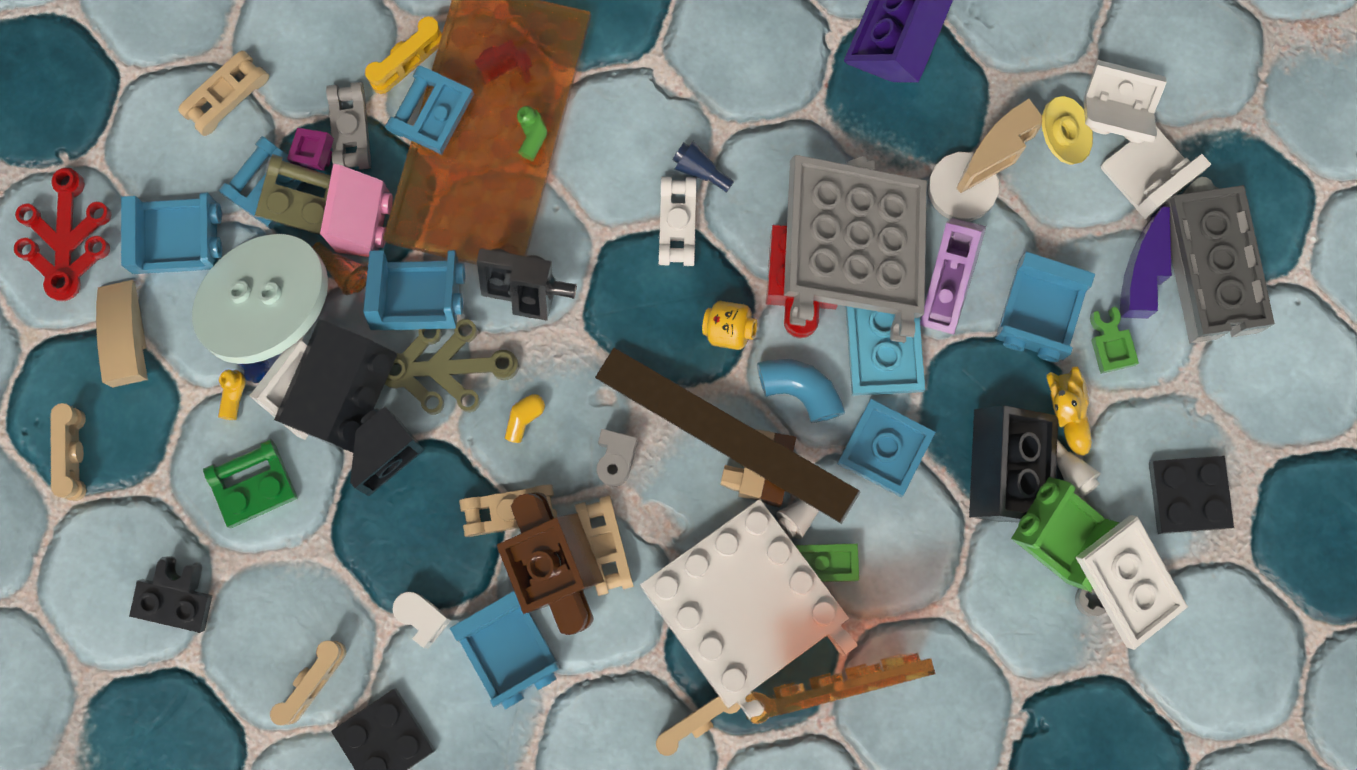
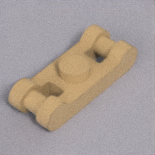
M240 51L185 99L179 106L178 111L185 119H191L195 123V129L201 135L207 136L251 92L264 86L269 79V74L262 67H256L253 64V58L246 51ZM238 73H243L245 77L238 82L234 77ZM208 101L212 107L204 113L201 109Z
M61 403L54 406L51 410V490L57 497L70 501H79L84 498L87 490L86 485L79 480V463L82 462L84 456L83 446L79 441V429L84 426L86 417L79 409Z
M551 484L540 485L523 490L459 500L460 510L465 512L466 525H463L464 536L472 537L518 529L511 504L519 495L533 492L545 494L553 516L556 518L557 511L552 509L551 497L554 496L553 486ZM489 508L491 521L481 522L479 510Z
M610 495L599 498L600 502L586 505V502L575 504L576 513L579 516L605 581L595 585L598 596L609 594V589L622 586L624 590L634 587ZM604 516L606 525L592 529L590 519ZM616 562L618 572L604 576L602 565Z
M323 641L318 645L316 650L318 659L310 669L305 667L293 682V686L296 689L285 703H278L272 707L270 718L274 724L290 725L296 723L344 660L346 648L341 642Z
M719 696L715 697L662 732L656 741L658 752L664 756L674 754L678 749V741L691 733L695 739L714 727L711 722L713 718L722 712L728 714L736 713L740 709V705L735 703L728 709Z

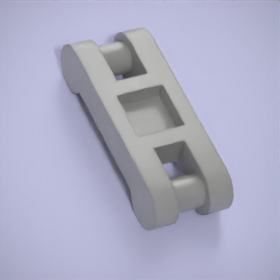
M354 82L351 83L350 87L341 88L338 85L326 86L331 136L334 138L332 143L333 164L345 167L359 166L360 170L370 169L371 155L363 83ZM353 100V109L342 110L343 101ZM357 146L355 153H346V147Z

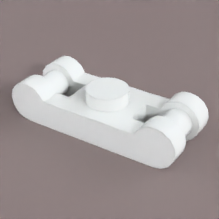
M661 176L659 265L670 266V262H684V266H694L696 177H686V181L672 180V177ZM671 195H685V203H671ZM670 241H684V248H670Z

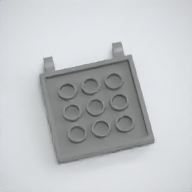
M800 155L792 157L789 170L784 296L794 297L790 311V324L805 326L806 320L812 321L814 317L813 301L895 314L890 330L891 341L905 343L906 337H914V318L924 315L926 180Z

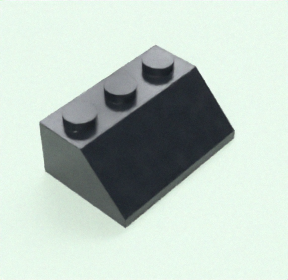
M319 319L274 420L325 443L353 453L355 433L362 425L360 421L367 413L374 409L398 353L368 338Z
M1005 405L974 409L969 518L1019 523L1022 517L1026 515L1036 499L1039 489L1046 483L1049 477L1056 479L1058 419L1056 415Z

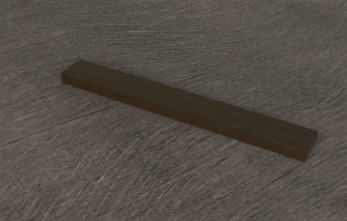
M616 348L612 349L595 376L598 381L840 524L843 523L861 493L860 490Z

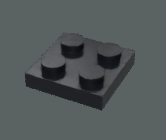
M1225 456L1149 462L1157 534L1234 528Z
M397 688L392 689L331 731L355 770H409L436 751Z

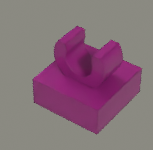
M297 128L287 161L301 167L324 171L325 166L329 167L332 159L331 147L334 138L328 132Z

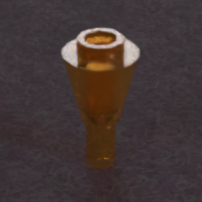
M317 242L312 246L343 294L359 293L365 288L368 271L366 266L339 254H334L321 242Z

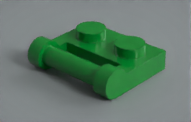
M272 439L260 443V448L219 466L212 464L203 468L206 481L213 491L228 528L236 527L298 499L278 449ZM263 461H268L271 469L226 488L223 479Z

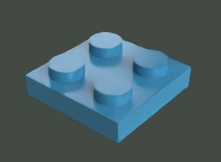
M870 399L837 464L899 497H903L936 432Z

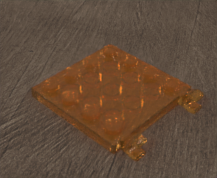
M919 653L898 654L880 659L882 666L880 663L868 666L864 663L845 668L846 676H842V673L834 675L826 673L809 678V686L804 687L803 683L795 685V682L773 687L775 695L766 696L762 693L751 691L750 694L745 696V701L752 702L753 700H758L763 707V712L760 715L750 717L751 723H763L773 716L934 675L936 673L932 659H920Z

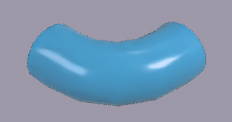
M794 359L766 360L757 363L758 375L765 397L776 394H789L797 397L804 404L811 423L827 421L845 414L843 403L834 385L814 366Z

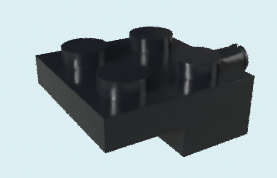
M480 248L477 267L481 296L511 301L513 315L548 321L554 295L575 298L577 284L556 281L552 275V261L545 260L536 255L526 257L510 254L502 249L487 250Z

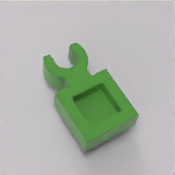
M1112 307L1108 311L1110 323H1105L1101 320L1099 311H1094L1090 315L1092 327L1100 333V336L1091 339L1100 374L1139 364L1130 330L1119 331L1117 325L1120 323L1121 314L1117 307Z

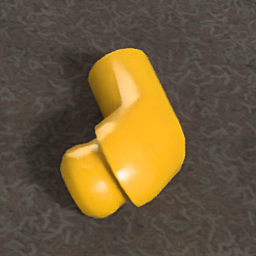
M531 394L512 406L504 437L506 440L514 443L522 442L526 425L539 417L545 409V403L541 396Z

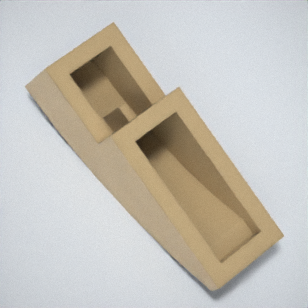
M1030 99L1009 111L983 138L960 178L957 186L960 193L1016 163L1026 148L1025 142L1033 139L1042 126V115Z
M129 280L98 287L96 329L102 383L113 388L148 380L143 349L147 347L135 281Z

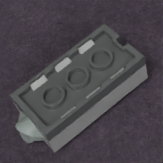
M1207 177L1195 179L1184 190L1183 194L1174 195L1162 206L1170 207L1171 258L1189 344L1217 340L1229 332L1231 337L1260 333L1274 325L1275 322L1245 187L1242 185L1219 189Z

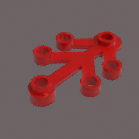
M67 167L57 170L51 180L53 189L58 193L56 231L41 218V212L31 204H22L15 212L16 219L21 224L31 227L55 251V266L39 253V245L29 238L17 240L14 244V253L19 258L29 261L45 277L43 282L45 293L50 298L61 302L74 298L80 290V277L97 260L108 256L110 252L109 243L100 236H92L85 242L86 252L71 264V253L100 225L107 224L112 215L111 210L105 204L93 202L86 209L87 217L72 230L74 198L82 193L85 183L79 173ZM69 176V182L62 186L61 181L63 178ZM103 209V215L95 219L94 213L96 210ZM32 210L33 216L29 220H24L25 213ZM101 242L102 249L97 253H93V246ZM31 244V251L23 255L22 250L24 246ZM64 277V286L61 288H57L56 284L58 280Z

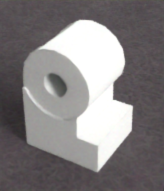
M406 592L399 595L393 603L394 617L399 622L412 625L418 630L412 639L423 648L429 649L452 620L425 597L414 592Z

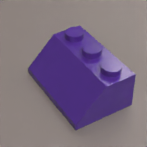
M869 0L844 62L890 82H919L953 0Z

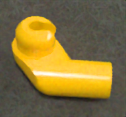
M228 369L223 371L219 377V383L223 391L218 418L236 420L246 380L239 370L232 371Z

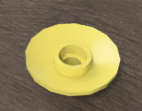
M1066 96L1053 98L1046 104L1042 114V131L1045 142L1052 154L1061 162L1069 165L1081 163L1089 156L1093 145V132L1085 124L1084 109L1072 98Z

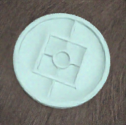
M270 234L240 244L224 255L210 269L200 284L192 308V323L197 338L213 355L230 363H256L282 353L302 338L319 316L328 290L326 267L316 251L308 243L295 236Z

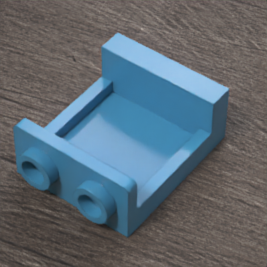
M208 192L200 193V199L142 202L136 196L121 197V266L132 274L210 270L218 262L217 258L222 257V242L220 237H217V224L222 222L220 204Z
M384 250L370 251L363 310L370 330L456 329L457 315L463 314L464 308L463 295L459 293V284H465L466 278L465 264L459 263L456 250H448L447 261L388 262Z
M1026 252L1018 262L995 339L1003 341L1005 347L1015 351L1028 349L1037 352L1039 358L1049 362L1065 360L1071 355L1073 347L1070 344L1085 294L1092 287L1095 273Z
M515 591L450 628L456 641L461 643L488 692L493 707L502 704L506 710L524 699L522 694L524 690L535 685L537 690H540L557 680L554 673L559 671L561 667L530 612L523 614Z

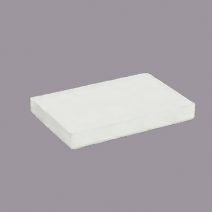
M1128 516L1076 556L1078 563L1127 648L1135 650L1188 608L1138 516Z

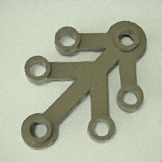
M462 319L457 322L456 329H454L455 333L429 361L415 362L429 344L433 345L440 341L442 331L441 329H436V335L428 339L424 337L426 329H419V336L402 354L398 353L393 365H401V373L397 376H392L389 373L385 385L393 389L404 387L421 402L422 408L428 414L436 415L444 408L443 398L437 392H429L414 378L430 376L457 400L458 406L464 412L471 413L476 411L480 405L479 396L475 391L465 389L451 375L492 372L499 380H509L517 374L519 363L515 355L508 350L496 351L490 358L451 360L466 342L473 341L477 336L475 324L469 319ZM465 325L472 327L470 335H460L461 327ZM499 359H509V366L506 369L497 368V361ZM467 395L475 397V402L470 407H465L462 404L463 398ZM431 397H436L439 400V404L435 409L427 408V401Z

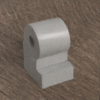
M601 429L598 444L606 447L607 450L606 454L597 464V474L605 485L618 487L627 481L638 443L637 437Z

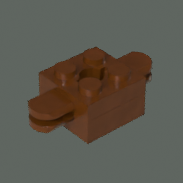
M533 492L519 495L511 504V509L521 534L497 544V548L522 612L526 614L550 606L560 633L572 635L589 628L594 620L584 590L605 581L577 513L554 518L545 494Z

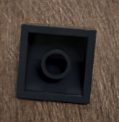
M386 406L381 410L375 408L367 413L360 421L362 425L355 433L350 483L355 489L367 496L372 495L425 450L399 418Z

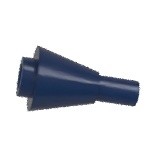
M694 140L690 146L683 142L672 159L678 163L674 170L704 181L709 180L726 193L734 183L731 178L716 169L715 164Z

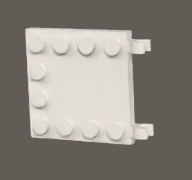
M761 499L640 584L644 593L726 707L729 709L735 703H738L752 724L767 713L751 694V691L824 637L828 636L842 657L858 646L850 634L841 626L849 617Z

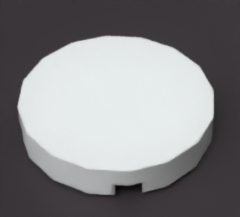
M956 152L945 156L935 165L929 178L928 195L931 203L942 216L948 219L956 218L970 222L981 218L992 208L999 194L997 174L962 193L958 191L957 186L963 171L974 155L972 152Z

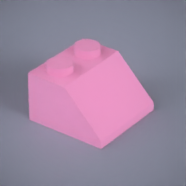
M333 164L320 234L337 253L369 257L370 251H378L379 248H384L387 231L383 224L385 214H390L392 209V193H389L382 180L342 165Z

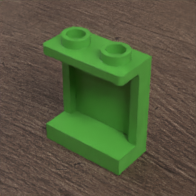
M1049 477L1046 483L1039 489L1036 499L1026 515L1020 520L1018 528L1011 539L1067 584L1091 592L1093 587L1078 563L1076 556L1120 522L1106 519L1074 493L1076 487L1072 483Z

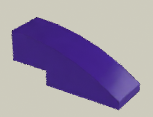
M1162 207L1152 216L1140 234L1130 255L1120 296L1121 318L1148 319L1158 311V285H1161L1172 276L1170 207Z

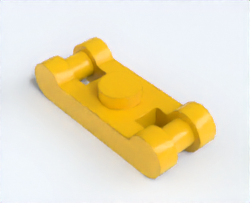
M433 17L422 18L418 22V31L406 41L398 42L391 49L390 55L381 63L371 62L367 65L365 76L376 93L385 94L441 47L443 36L436 19Z

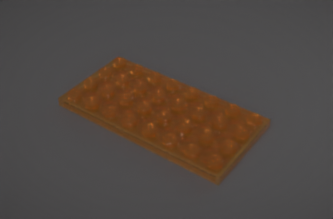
M542 0L451 1L432 71L472 89L474 95L442 155L411 141L383 237L385 243L445 258L448 256V250H456L458 261L477 265L480 248L487 250L502 249L510 254L527 257L589 28L591 12ZM427 86L419 114L434 88L433 86ZM524 106H530L538 110L547 128V137L534 161H530L518 153L526 135L517 120V113Z

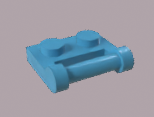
M417 66L413 74L415 79L397 113L394 117L389 118L385 128L399 137H405L442 155L474 93L472 89L423 66ZM433 86L434 88L414 126L407 124L426 87Z
M261 136L255 144L257 148L229 184L224 183L218 191L269 229H272L276 222L254 216L266 173L247 198L240 194L268 156L271 157L272 154L283 157L282 161L290 163L287 161L288 154ZM278 174L275 184L302 191L307 183Z

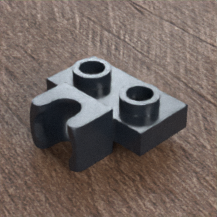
M162 557L157 562L153 581L137 580L129 617L198 633L205 631L213 595L195 591L198 589L201 577V563L185 566L182 576H179L175 570V557Z

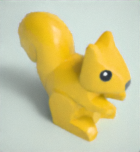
M1072 367L1070 373L1059 376L1050 372L1047 374V381L1051 390L1053 408L1059 426L1064 428L1066 441L1072 451L1084 456L1089 453L1092 446L1087 416L1089 396L1086 382L1079 367Z

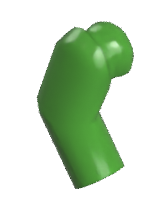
M524 106L517 113V120L526 135L518 153L522 157L534 161L547 137V128L538 110L530 106Z

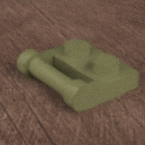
M272 154L254 216L321 235L320 231L331 174L328 175L282 161L283 157ZM279 174L326 188L324 198L275 184L277 176Z

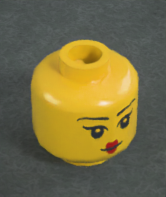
M718 301L712 308L706 309L702 332L713 346L741 350L749 339L754 340L758 323L757 319L752 318L751 310L747 305Z

